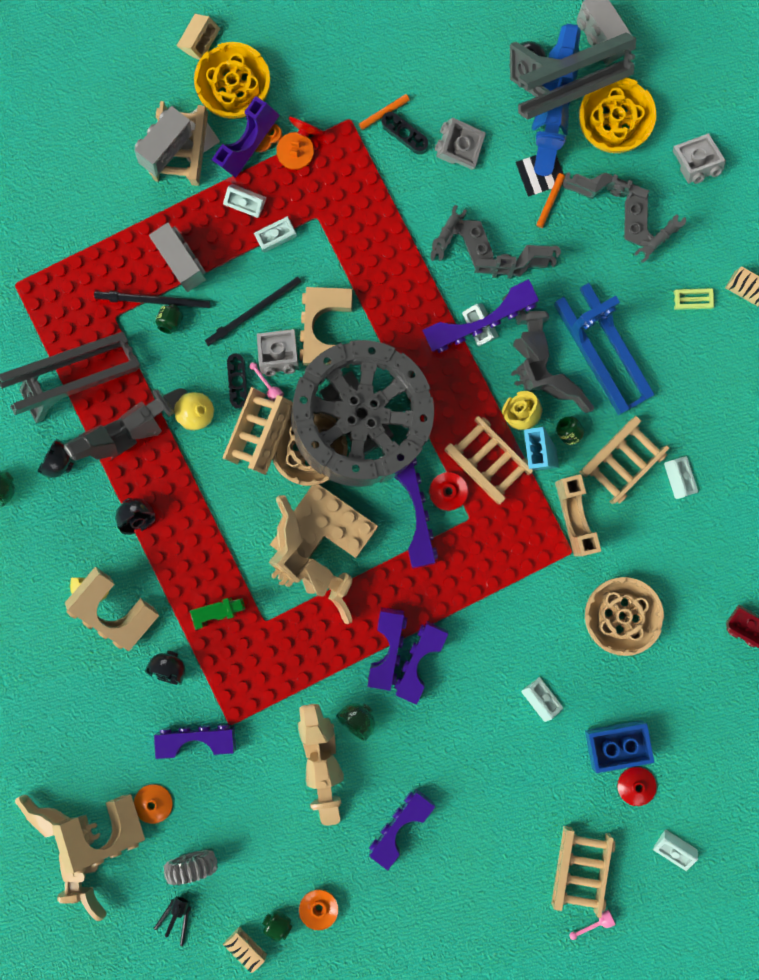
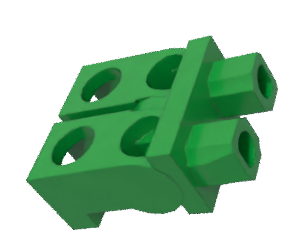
M231 597L223 599V602L190 610L195 630L208 626V620H222L226 617L229 619L237 616L236 612L246 609L243 598L233 601Z

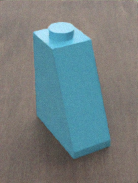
M539 427L524 430L529 469L546 470L559 468L557 449L546 429Z

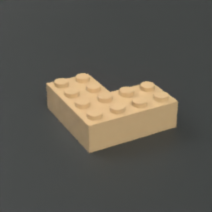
M319 484L311 486L293 511L296 513L303 540L297 548V552L303 558H310L324 537H327L357 558L378 528L376 524ZM276 535L270 546L278 551V537Z

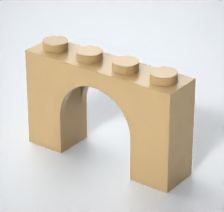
M306 287V293H302V304H305V312L301 313V323H304V330H301L300 341L304 342L303 349H300L299 358L300 361H303L304 366H308L319 354L335 346L324 344L315 337L313 332L314 323L325 312H352V289Z
M582 475L556 481L555 485L574 556H585L601 552L597 532H591L583 511L582 495L586 494Z
M95 567L65 602L66 612L74 619L77 617L81 619L87 628L96 629L97 633L104 639H111L113 644L119 649L124 648L130 651L159 617V614L153 606L140 598L123 618L114 621L100 618L97 615L98 604L114 586V582L110 576Z
M122 795L106 802L112 823V833L108 842L99 849L92 848L86 842L78 817L68 818L52 825L66 873H74V875L86 871L85 867L100 865L104 863L105 858L109 856L110 858L117 857L122 854V850L126 848L128 850L134 849L139 846V842L145 840L131 795Z

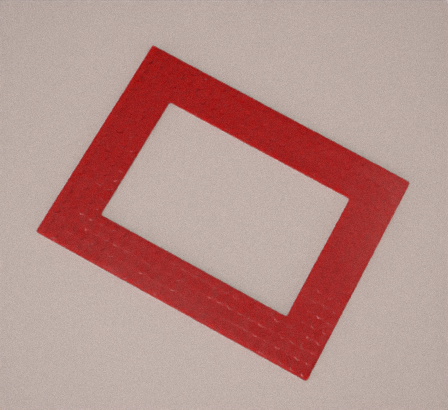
M350 119L325 130L324 135H315L309 138L314 147V155L311 162L304 168L289 169L280 163L276 154L240 172L236 178L234 176L227 178L15 284V288L49 357L122 332L116 318L144 304L118 301L116 303L109 300L94 299L95 291L110 292L111 290L124 294L160 296L181 285L149 237V234L166 223H169L172 228L176 226L195 255V258H197L207 273L259 247L260 245L254 233L287 216L294 229L317 219L380 343L392 346L397 352L407 355L419 367L429 384L430 396L433 397L434 420L429 439L445 471L456 473L465 480L468 487V495L463 506L469 518L467 521L435 536L434 540H431L432 548L436 547L438 559H435V564L412 569L407 550L352 578V584L347 594L342 597L352 616V623L350 624L344 623L338 608L328 599L331 590L326 591L324 596H316L268 621L263 619L162 412L154 417L162 430L159 435L135 439L137 443L114 459L111 457L99 459L121 504L128 498H139L147 501L155 512L154 516L156 519L150 527L143 531L139 528L134 530L229 725H234L388 647L389 642L387 638L377 630L381 607L404 611L407 623L406 628L401 630L400 636L406 638L418 632L421 625L425 626L427 621L434 624L572 553V549L533 473L527 475L523 472L504 491L505 494L503 496L506 499L498 505L444 451L450 443L453 446L455 444L458 445L478 425L474 420L479 416L481 419L484 417L491 424L490 428L522 460L524 459L466 342L464 341L458 345H455L454 342L448 345L449 349L441 353L431 350L423 330L439 322L447 324L456 323ZM234 184L266 197V202L259 218L223 204L229 185ZM119 347L57 369L56 372L62 384L65 385L126 363L129 359L123 348ZM140 367L135 372L69 395L85 431L99 425L105 426L118 420L141 401L146 406L155 400ZM424 415L420 416L421 422H424ZM483 430L463 450L464 453L462 455L467 460L472 458L492 438ZM496 444L477 463L476 469L480 473L486 472L505 452ZM510 458L490 478L489 482L494 487L496 485L499 486L518 465ZM231 597L233 601L243 598L246 609L236 612L237 616L229 619L226 617L222 620L211 619L207 621L208 626L195 630L190 610L223 602V599Z

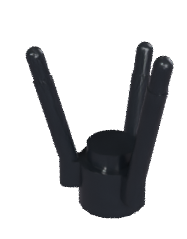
M179 896L171 899L168 908L158 920L154 930L159 928L171 911L173 917L165 933L167 938L177 917L181 918L184 915L180 946H183L188 916L192 908L189 906L190 902Z

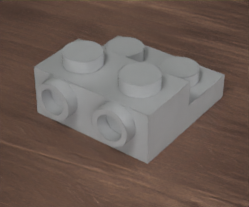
M451 118L444 122L440 132L443 136L435 146V151H438L436 157L451 164L456 162L472 170L476 166L486 133L462 121Z
M709 133L673 146V153L681 164L680 171L688 184L691 182L698 184L710 175L717 177L724 170L726 160Z
M294 329L257 334L261 374L274 376L276 372L283 371L286 374H292L295 370H299Z

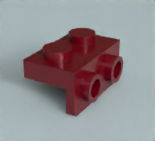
M738 605L726 621L727 631L731 636L745 640L749 646L759 648V615Z

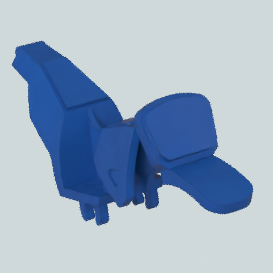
M567 23L561 27L557 44L550 51L548 58L561 60L580 52L581 29L578 25ZM578 70L547 82L542 86L551 91L577 79ZM570 102L535 116L532 130H536L546 124L545 131H538L536 133L538 150L534 171L538 175L549 176L553 172L557 150L562 148L566 142L565 135H568ZM559 127L562 129L564 135L558 134Z

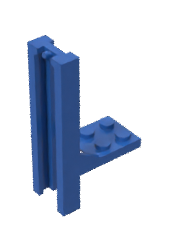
M587 283L580 287V291L591 310L582 314L577 319L565 297L557 300L554 306L615 411L620 415L655 394L614 326L612 313L616 311L615 307L620 303L617 296L601 304L591 285ZM597 321L642 395L630 405H627L583 330L592 327Z

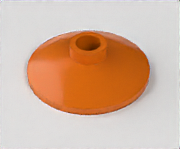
M150 784L138 791L134 799V805L137 815L142 821L156 824L169 816L173 800L165 787L158 784ZM153 802L155 804V808L151 809L149 807V803Z
M313 890L302 898L299 906V915L302 922L310 929L324 930L335 922L338 915V904L334 896L329 892ZM316 905H321L323 909L319 911L315 907Z

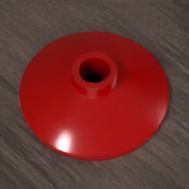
M289 116L290 122L299 129L298 134L307 138L309 134L324 135V131Z
M445 472L436 476L432 481L429 489L430 498L442 510H455L466 501L468 487L465 480L458 474ZM446 488H452L453 493L451 495L446 494Z
M630 767L620 775L617 788L620 797L626 803L632 806H643L653 799L657 785L654 776L643 767ZM640 784L642 786L641 790L636 791L635 787Z

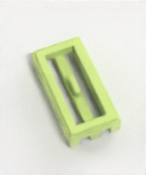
M713 288L674 290V310L714 308ZM709 294V297L680 298V295ZM709 301V303L705 304H680V302Z

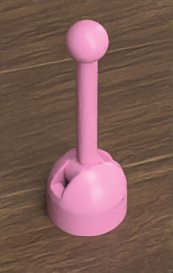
M254 362L250 363V369L257 373L269 389L267 392L269 400L275 401L277 395L283 397V391L279 387H271L258 370L257 364Z
M606 910L603 912L598 922L578 932H571L569 935L570 939L576 940L577 936L600 925L605 928L615 926L616 924L610 911Z

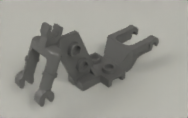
M567 172L563 181V187L566 190H571L591 199L606 187L610 194L615 197L627 195L625 201L624 239L643 247L634 253L635 256L640 252L645 254V258L640 261L641 263H644L659 245L664 243L666 239H669L672 233H676L686 223L685 217L678 222L679 216L676 214L667 223V226L661 229L654 237L647 230L649 190L632 184L633 181L631 180L628 182L617 178L618 175L616 174L612 176L608 173H603L594 179L575 174L570 179V172Z
M455 205L452 209V215L448 218L445 226L442 227L439 237L434 239L432 243L433 250L430 256L432 261H434L436 255L439 256V261H442L444 251L447 245L450 244L451 238L454 234H459L464 239L475 268L474 273L492 274V278H496L497 274L507 275V278L511 279L512 275L521 277L530 267L547 268L549 262H551L552 267H555L556 258L552 254L555 252L556 257H559L561 250L558 246L526 245L517 261L516 257H511L509 254H502L494 259L481 221L463 220L466 210L464 209L462 214H457L458 206Z

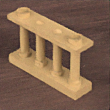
M160 101V107L156 109V119L158 121L160 120V114L167 109L164 101ZM198 105L197 112L194 113L180 112L195 123V130H192V135L189 138L193 142V147L189 150L180 149L175 154L176 157L189 158L191 160L190 167L165 166L160 172L161 174L187 176L191 185L195 186L200 184L208 111L202 105ZM151 174L154 181H159V175L155 177Z
M251 387L223 459L237 465L239 460L242 459L250 462L248 468L266 475L292 412L293 402L277 395L275 401L265 399L266 394ZM261 406L271 408L268 419L258 417ZM254 423L264 426L260 437L250 434ZM247 441L257 444L253 455L243 452Z
M478 416L474 420L478 425L458 445L455 444L453 446L450 443L444 451L499 505L506 499L503 496L505 494L504 491L523 472L529 475L533 470L529 469L528 461L525 458L522 460L490 428L491 424L484 417L481 419ZM484 430L492 439L472 458L467 460L462 455L464 453L463 450ZM497 444L505 453L486 472L480 473L476 469L477 463ZM511 458L518 467L499 486L496 485L494 487L489 482L490 478Z
M637 416L631 418L579 472L584 477L588 475L594 476L614 495L609 501L611 504L616 502L620 504L627 497L625 493L656 461L660 463L667 456L665 452L669 447L664 446L659 450L639 430L637 425L641 420ZM629 434L631 436L634 435L654 455L647 463L626 444L625 438ZM615 448L621 449L641 468L634 477L612 457L613 454L611 452ZM602 461L604 463L607 462L628 482L621 490L616 488L599 471L598 465Z
M563 826L551 902L554 910L562 911L563 905L569 903L592 907L596 916L601 918L602 911L605 912L606 899L604 897L611 852L614 853L615 840H613L609 833L605 834V841L576 836L572 827ZM579 844L602 848V860L573 856V853H571L572 845ZM577 864L600 868L599 880L572 876L568 873L569 865ZM570 883L597 888L596 899L567 895L565 892L566 885Z

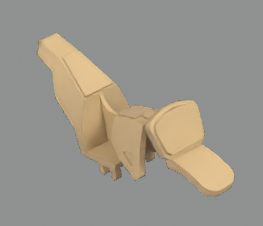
M277 496L276 502L282 513V518L277 527L278 551L268 562L276 569L272 573V578L275 579L278 575V579L281 580L279 585L285 584L287 587L291 586L294 582L298 583L302 580L306 592L309 594L316 592L318 596H324L329 588L331 594L328 599L336 605L344 623H352L350 611L342 599L352 584L351 576L347 573H342L338 577L333 576L328 568L316 560L303 558L298 554L297 548L303 540L296 513L293 512L286 496Z
M318 704L303 705L299 708L301 722H298V730L306 758H308L306 784L310 788L317 789L318 793L317 800H314L310 806L312 810H319L320 820L323 825H336L340 822L338 807L342 803L340 797L332 796L331 787L342 782L344 776L339 763L332 755L336 754L334 725L331 724L329 718H323Z
M21 795L15 799V803L21 809L26 819L44 837L54 835L52 825L69 818L54 808H38L28 795ZM86 815L79 816L78 819L84 838L90 846L94 840L100 837V833L93 835L91 829L96 828L97 824H89ZM59 854L65 890L58 894L57 900L59 903H78L81 900L92 918L96 921H102L107 913L97 901L93 887H82L81 883L85 880V874L97 871L99 865L85 867L86 871L77 875L66 873L61 855Z

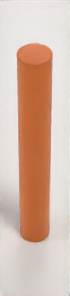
M403 95L360 122L361 130L380 120L385 113L392 112L410 101L408 95Z
M559 173L536 224L539 228L544 227L565 179L564 174Z

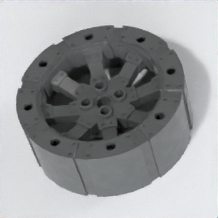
M355 340L343 345L340 343L325 350L307 366L303 377H300L294 394L291 426L295 435L294 440L301 455L319 474H323L329 477V480L343 485L355 487L372 486L375 483H383L394 478L405 470L418 456L430 436L434 420L433 397L430 396L429 384L419 367L407 355L397 352L394 347L384 343ZM349 364L361 365L360 372L362 373L357 391L352 386H349L342 376L341 369ZM376 368L388 370L389 374L395 379L383 391L373 394L372 382ZM327 379L339 393L341 401L330 402L315 396L319 384L321 385ZM405 391L411 400V411L394 412L391 409L384 408L391 399ZM306 397L307 403L302 404L300 398ZM356 398L358 403L352 404L350 400ZM370 402H373L376 407H372ZM363 410L367 417L361 419L357 416L356 412ZM319 413L332 415L334 418L339 419L335 426L319 433L313 422L314 414ZM421 415H424V422L420 421ZM349 417H351L353 424L348 422ZM369 420L374 421L375 425L373 427L367 424ZM391 424L409 428L406 435L407 439H404L400 445L395 441L392 442L386 435L383 426ZM347 434L351 435L352 441L351 452L348 457L336 453L330 447L335 440ZM367 437L378 444L384 456L376 460H364L363 449ZM312 442H318L319 447L313 448ZM397 455H404L403 461L397 460ZM358 465L359 472H353L352 466Z

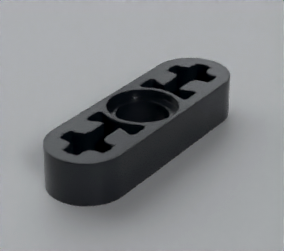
M387 112L383 115L382 127L385 131L415 154H423L427 151L428 140L423 134L394 112ZM387 119H393L394 125L391 123L387 125ZM402 129H408L410 135L404 138L400 136L399 132ZM422 141L423 147L419 146L417 148L416 142L420 143Z
M234 353L227 359L230 403L236 409H243L248 396L245 360L240 354ZM234 358L241 361L238 364V370H242V373L235 372V366L231 364V362H234ZM234 377H242L243 383L241 386L236 387L233 385ZM244 389V392L240 391V396L244 401H241V405H238L237 402H234V399L238 398L237 392L233 393V390L239 391Z

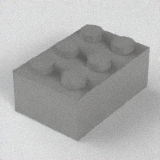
M585 0L582 2L577 17V25L584 31L587 41L591 46L626 32L632 35L609 0ZM625 50L601 61L607 66L622 57Z
M173 106L168 110L165 109L160 114V120L156 124H152L147 130L145 138L139 139L135 145L134 151L138 163L155 177L160 174L192 135L190 120Z
M166 223L149 234V237L187 292L206 281L203 276L206 273L197 258H195V255L176 226L172 228L169 223Z

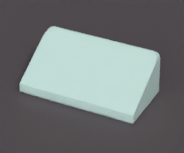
M231 184L227 188L223 204L259 218L266 202V197Z
M288 216L254 233L263 253L297 237Z
M482 303L476 304L462 312L467 323H472L488 316ZM488 326L483 328L484 332L475 336L474 339L477 345L481 346L499 336L495 328Z
M687 456L664 463L676 499L698 493Z
M540 677L521 691L544 722L552 720L563 709V706Z
M668 830L661 834L653 848L654 851L685 871L698 860V850Z

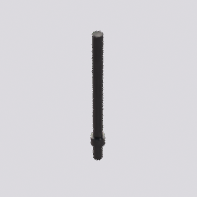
M297 276L226 326L218 328L216 333L204 341L209 347L219 339H224L228 336L229 332L298 286L302 281Z
M111 290L110 292H94V299L109 300L116 303L118 301L210 308V301L124 294Z

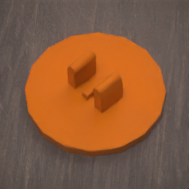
M298 132L284 135L277 145V157L280 163L292 170L306 167L314 155V147L311 140L298 134Z

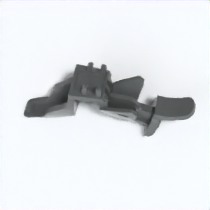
M524 309L519 311V316L515 317L517 325H527L528 332H523L521 338L515 339L513 347L526 358L511 373V376L516 374L520 376V381H516L514 384L516 386L523 384L524 390L529 392L543 390L558 400H573L584 413L593 411L594 406L584 395L583 390L563 373L551 375L546 369L549 350L543 332V323L549 320V314L546 311H530L527 314Z
M179 388L163 395L161 391L155 389L152 393L156 399L145 406L143 401H141L118 420L105 426L99 425L79 434L78 437L65 443L64 449L69 457L75 461L87 456H92L97 460L107 457L114 459L137 443L135 439L159 435L162 430L154 417L163 411L166 412L168 417L172 416L175 412L176 402L179 401L182 395L188 392L183 388Z

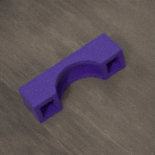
M257 96L254 97L245 110L247 126L242 137L235 143L222 144L211 159L235 178L280 116Z
M381 607L377 630L387 638L390 647L384 658L371 663L367 687L390 691L391 685L396 683L397 674L394 673V668L399 666L400 655H397L398 647L402 648L404 636L400 635L401 630L406 628L407 623L404 611Z
M428 621L425 626L421 625L417 634L420 636L418 643H413L409 652L412 654L410 661L406 660L401 670L404 671L402 679L398 677L394 689H397L396 696L417 705L425 688V683L418 675L417 665L420 659L427 653L441 652L449 634L448 630Z
M229 724L218 725V728L211 729L208 725L199 726L197 730H191V727H181L179 731H171V728H164L154 735L155 759L175 758L179 754L182 745L193 740L207 744L214 755L234 754L236 751L235 727H229Z
M417 789L413 793L410 791L404 799L406 803L402 808L398 807L392 815L394 819L390 824L386 823L380 831L382 835L378 840L374 839L369 846V857L387 871L400 855V850L395 841L398 830L408 822L417 821L424 823L435 808V803Z

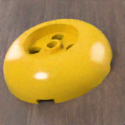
M239 42L218 44V47L210 52L207 51L196 66L194 85L197 95L203 105L215 115L228 119L246 117L245 110L255 96L263 101L268 96L270 89L268 66L261 57V54L249 45ZM244 74L248 75L246 81L241 79ZM221 88H225V89H226V92H224V91L219 92V90H220ZM239 92L244 93L242 97H237Z
M626 77L584 96L579 111L580 126L586 139L599 150L608 153L629 152L643 144L651 134L656 121L655 103L648 90H644L637 84V81ZM603 107H607L609 113L604 114ZM627 124L629 129L626 127L622 128V125ZM608 125L611 130H605L603 126Z

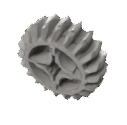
M211 850L195 851L176 857L164 865V876L170 885L200 881V879L216 872L218 868L217 858Z

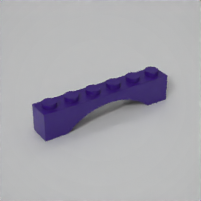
M528 279L511 287L501 305L483 319L461 325L439 322L424 329L423 332L431 350L441 353L449 349L448 345L454 342L455 345L466 341L465 337L471 334L475 337L483 333V328L490 326V328H494L500 325V320L506 317L510 320L519 316L518 312L526 309L527 312L536 308V303L539 300Z
M397 455V460L403 461L404 455ZM416 458L405 470L394 477L407 490L415 508L416 529L413 540L408 548L412 569L435 564V559H438L436 547L432 548L431 540H434L432 529H428L426 523L430 521L428 510L423 509L422 503H425L424 492L419 491L418 484H421L420 474L415 473Z

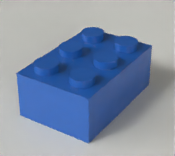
M642 720L585 730L591 767L595 773L655 763L648 726Z

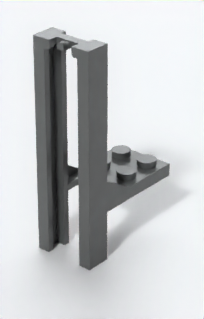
M626 32L561 60L538 56L518 42L511 43L510 80L516 83L518 87H522L535 96V98L518 104V113L528 120L633 75L634 63L631 60L635 58V55L631 51L636 49V38ZM625 50L624 60L551 91L542 86L547 82Z
M120 332L1 373L0 387L3 389L22 382L20 392L24 399L13 403L10 407L14 415L30 410L37 424L44 421L49 408L62 398L135 372L140 364L136 356L132 355V347H128V340L124 332ZM119 347L123 348L129 359L126 363L42 392L40 383L37 380L40 375Z

